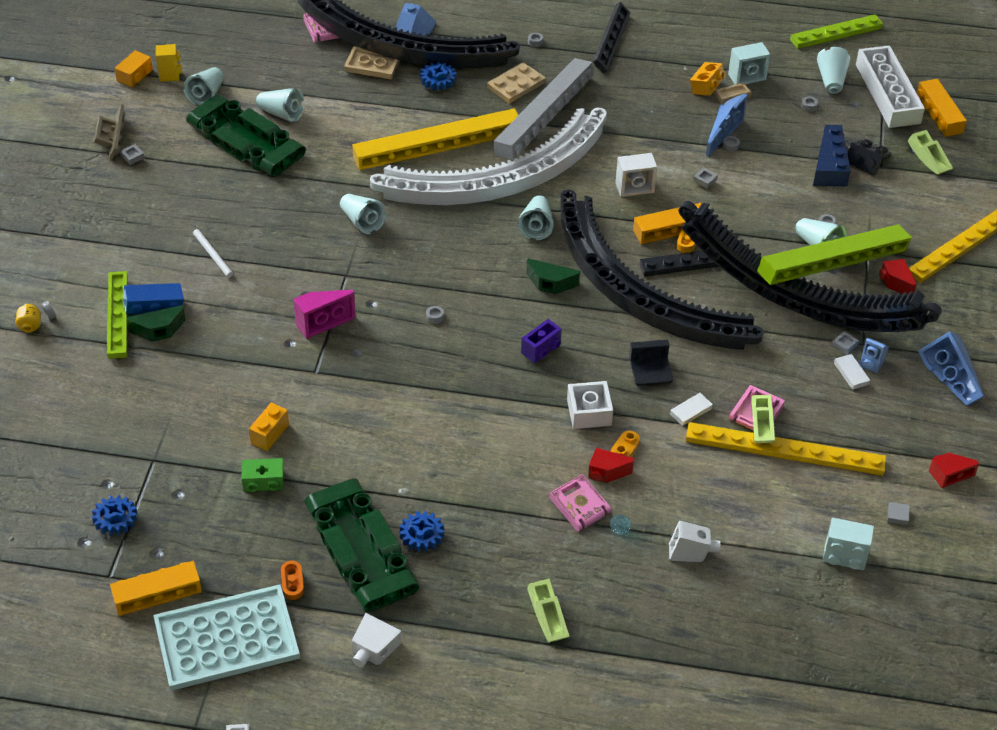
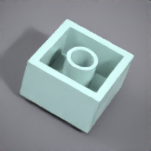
M760 42L732 48L728 75L735 85L766 80L770 53L764 44Z
M832 518L825 543L823 562L864 570L871 547L874 526Z

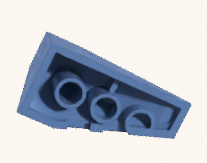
M405 3L396 27L398 31L403 29V32L408 30L410 34L415 32L416 35L421 33L422 36L425 34L429 36L433 32L436 21L422 6Z
M747 94L732 98L719 107L717 118L707 142L706 156L709 157L723 143V139L729 136L744 121Z
M949 331L918 351L925 366L941 382L947 385L965 405L969 406L985 397L969 354L959 335Z

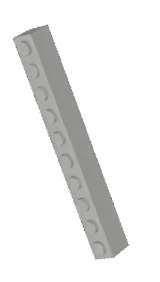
M574 58L494 140L495 156L513 160L520 154L534 137L545 128L554 116L593 77L592 62Z

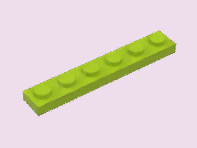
M875 14L791 34L790 40L797 49L879 30L882 29L883 23Z
M127 271L108 272V359L127 358L128 314L126 315L123 302L124 285H128Z

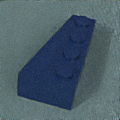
M825 125L813 186L847 187L851 171L842 125Z

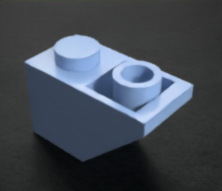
M867 338L860 366L878 373L886 360L889 346Z

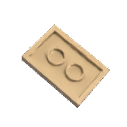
M353 46L344 65V71L392 80L400 60Z
M522 62L489 81L487 88L510 104L546 83V78Z

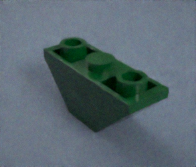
M527 259L526 274L540 291L558 294L578 287L580 284V270Z
M183 305L127 317L130 333L151 342L171 338L186 321Z

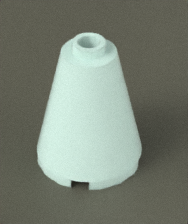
M830 47V50L826 51L823 49L817 56V63L825 89L831 94H836L842 90L850 62L848 51L841 47Z
M213 67L189 76L184 82V94L187 99L194 105H201L215 96L224 79L223 72L219 68Z
M291 88L261 92L256 98V104L259 109L288 122L298 121L304 111V107H301L304 96L299 89Z
M346 194L340 201L341 209L362 233L371 234L370 232L379 230L386 219V213H384L385 205L379 200Z
M543 196L534 197L518 219V228L521 234L528 239H545L552 233L554 227L549 202Z
M807 218L801 219L796 224V233L809 245L847 236L845 228L839 224Z

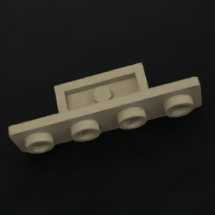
M123 104L120 105L116 113L115 121L103 116H99L97 120L94 143L110 148L109 160H112L114 155H118L120 151L118 144H120L122 134L120 133L123 130L124 123L122 122L126 115Z

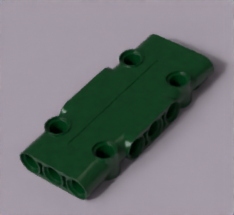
M216 94L192 110L186 118V122L201 131L205 139L211 140L214 145L239 161L244 162L246 160L250 162L252 169L262 170L272 177L279 175L297 162L306 152L304 145L294 139H290L288 131L280 130L277 124L251 108L242 110L239 101L229 100L221 94Z
M352 478L306 497L304 503L316 523L317 531L321 535L324 546L342 578L347 579L351 593L356 595L365 612H372L415 594L419 590L420 586L407 566V559L402 554L398 541L379 509H374L370 495L365 493L358 479Z

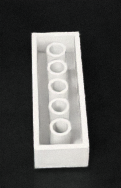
M882 46L859 49L856 66L888 127L921 124L925 108L891 47Z

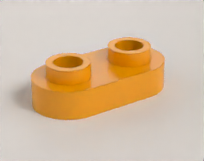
M682 229L677 240V249L682 253L693 252L696 244Z
M634 431L623 432L612 447L611 452L632 457L639 447V435Z

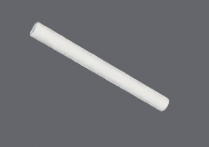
M194 230L193 234L226 277L231 278L233 272L200 230Z

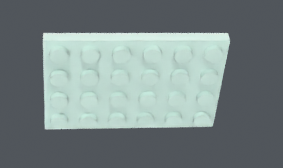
M281 585L153 615L170 691L300 659L299 649Z

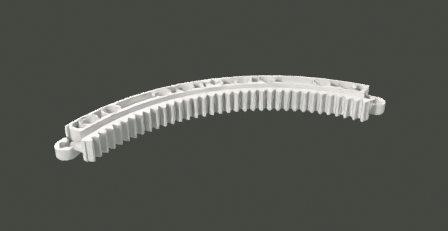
M595 108L591 111L590 115H585V109H576V113L571 117V121L569 120L568 124H565V128H562L561 132L558 131V134L554 135L553 139L550 138L549 142H545V145L541 144L540 148L536 147L535 151L530 150V154L525 153V157L520 155L519 159L514 158L513 162L507 160V164L501 162V166L496 163L495 167L489 165V169L482 167V170L476 168L475 171L469 169V172L462 170V173H459L458 170L452 173L450 170L448 174L445 171H442L441 174L435 171L432 174L430 170L427 173L424 170L418 173L417 169L411 172L409 168L404 171L403 167L397 170V166L392 169L391 165H388L384 168V175L374 174L370 177V187L375 191L383 192L384 199L422 205L470 204L514 195L556 177L581 159L601 136L607 112L603 108Z

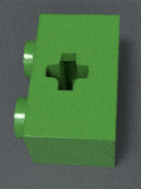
M283 458L242 460L241 479L243 492L284 490Z

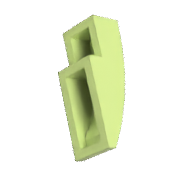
M927 130L911 135L908 143L918 158L931 171L938 175L953 169L937 140H932Z
M753 395L751 398L755 443L775 442L771 395Z
M550 578L530 583L527 588L548 643L569 638L557 596L554 594Z

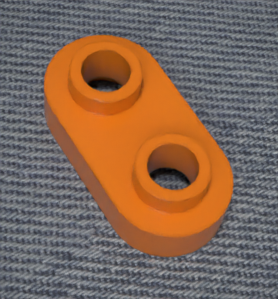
M287 561L281 566L283 595L289 600H297L304 594L302 567L297 561Z

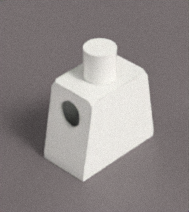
M679 521L669 542V561L702 562L708 552L719 553L720 541L711 540L710 529L707 527Z
M366 613L352 639V650L356 654L352 659L353 663L358 667H363L367 661L376 665L381 664L402 643L401 630Z

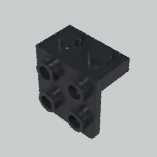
M868 139L852 142L847 152L850 164L872 174H877L883 158L891 157L892 153L888 151L887 147L881 145L877 147L873 145V141Z
M668 339L630 343L629 360L635 385L646 386L673 382L668 360L670 346Z

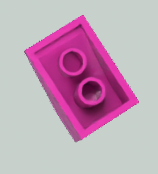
M353 290L309 292L293 299L296 326L306 339L356 318L355 294Z

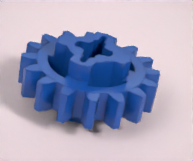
M437 62V65L431 63V66L426 65L425 69L421 70L420 80L422 85H425V88L431 87V90L437 89V91H440V89H443L445 91L446 87L452 88V85H455L456 73L455 69H451V65L446 66V63L440 64Z
M110 495L107 501L104 498L101 499L102 504L96 503V509L92 510V521L95 524L96 530H101V534L108 532L109 536H112L114 532L118 536L121 534L120 531L127 533L128 527L133 528L134 522L138 520V512L134 502H129L128 497L121 499L120 495L116 499H113L112 495Z
M416 511V516L408 514V519L402 520L400 540H403L404 546L409 544V550L415 547L418 553L421 549L428 552L429 547L435 550L436 544L441 545L442 538H444V524L441 523L440 517L435 519L434 513L429 516L427 511H424L423 514Z

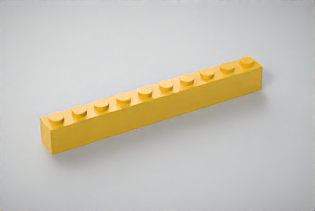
M514 108L352 144L353 158L358 169L363 170L492 141L515 120L518 113Z

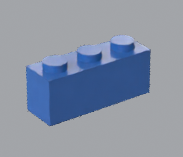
M181 283L124 285L123 292L126 315L144 314L181 306L184 303Z

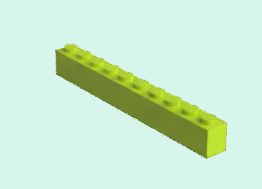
M899 224L763 256L757 272L770 285L905 252L912 236Z

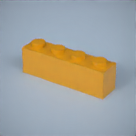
M932 79L919 82L916 94L943 135L947 137L963 134L967 120L940 81Z
M701 203L695 204L697 208H699ZM679 208L634 217L633 231L640 244L679 236L682 230L681 227L685 223L679 214Z
M194 560L110 584L118 616L202 593Z

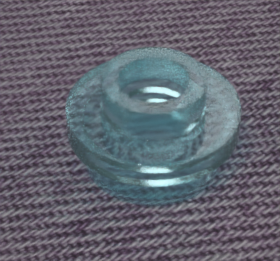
M616 515L610 521V527L613 532L620 535L625 534L631 526L630 519L624 515Z

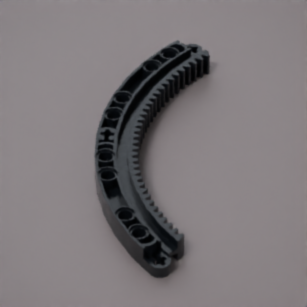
M298 0L299 5L304 11L329 32L362 49L405 62L431 66V63L437 65V62H439L440 64L446 63V66L451 65V67L456 68L490 67L507 64L508 57L517 56L520 51V44L515 41L506 42L507 37L502 33L500 36L495 34L494 37L488 35V38L482 36V39L476 36V39L472 37L469 39L463 37V39H460V37L448 39L447 36L435 38L434 35L428 37V34L422 36L421 33L418 35L415 32L410 34L408 30L406 32H403V29L398 31L397 27L392 29L390 25L386 27L385 23L380 25L379 21L375 23V19L369 20L370 17L364 18V14L360 15V12H355V9L350 10V6L346 7V3L342 4V0Z
M564 190L561 193V226L572 257L589 281L615 305L654 328L701 344L744 350L745 344H759L762 342L764 331L761 327L753 325L754 317L751 313L745 316L742 312L739 316L737 312L731 315L730 311L724 314L721 309L716 312L715 308L709 311L707 306L702 309L700 304L695 307L693 302L687 304V300L680 302V297L674 299L673 294L668 297V292L661 293L662 289L655 290V285L650 287V282L644 283V278L639 279L638 274L634 275V271H629V267H625L624 262L620 263L621 259L617 258L616 254H613V250H609L610 246L606 245L607 241L604 240V236H601V231H599V226H597V221H595L593 198L584 196V201H577V195L574 191Z
M685 201L678 210L680 216L685 221L681 227L684 232L725 272L767 300L816 321L861 331L909 332L924 329L927 323L937 321L942 313V309L938 304L933 302L924 304L922 300L925 296L919 290H916L915 294L911 291L909 295L905 292L903 295L900 293L896 296L891 294L890 297L887 294H884L883 297L880 294L876 297L874 294H871L869 297L867 293H864L862 296L860 292L855 295L853 291L848 294L846 290L841 293L839 288L834 291L833 287L827 289L826 285L820 287L818 282L814 285L812 280L807 282L805 277L770 285L757 272L762 259L761 253L756 254L754 248L749 249V244H743V239L738 240L739 235H733V230H728V225H723V220L717 219L719 215L713 214L714 209L708 208L710 206L709 203H702L697 208L691 201Z

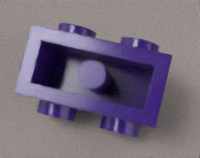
M547 319L522 337L521 354L534 364L540 359L545 358L549 352L560 346L562 328L550 319Z

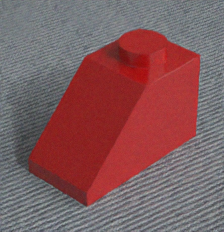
M905 260L884 261L882 269L879 271V276L884 281L885 286L901 294L906 292L909 295L911 291L915 293L917 284Z
M596 448L589 464L588 478L608 483L630 475L633 472L635 458Z
M949 452L932 458L929 472L940 487L944 488L975 476L980 463L977 460Z

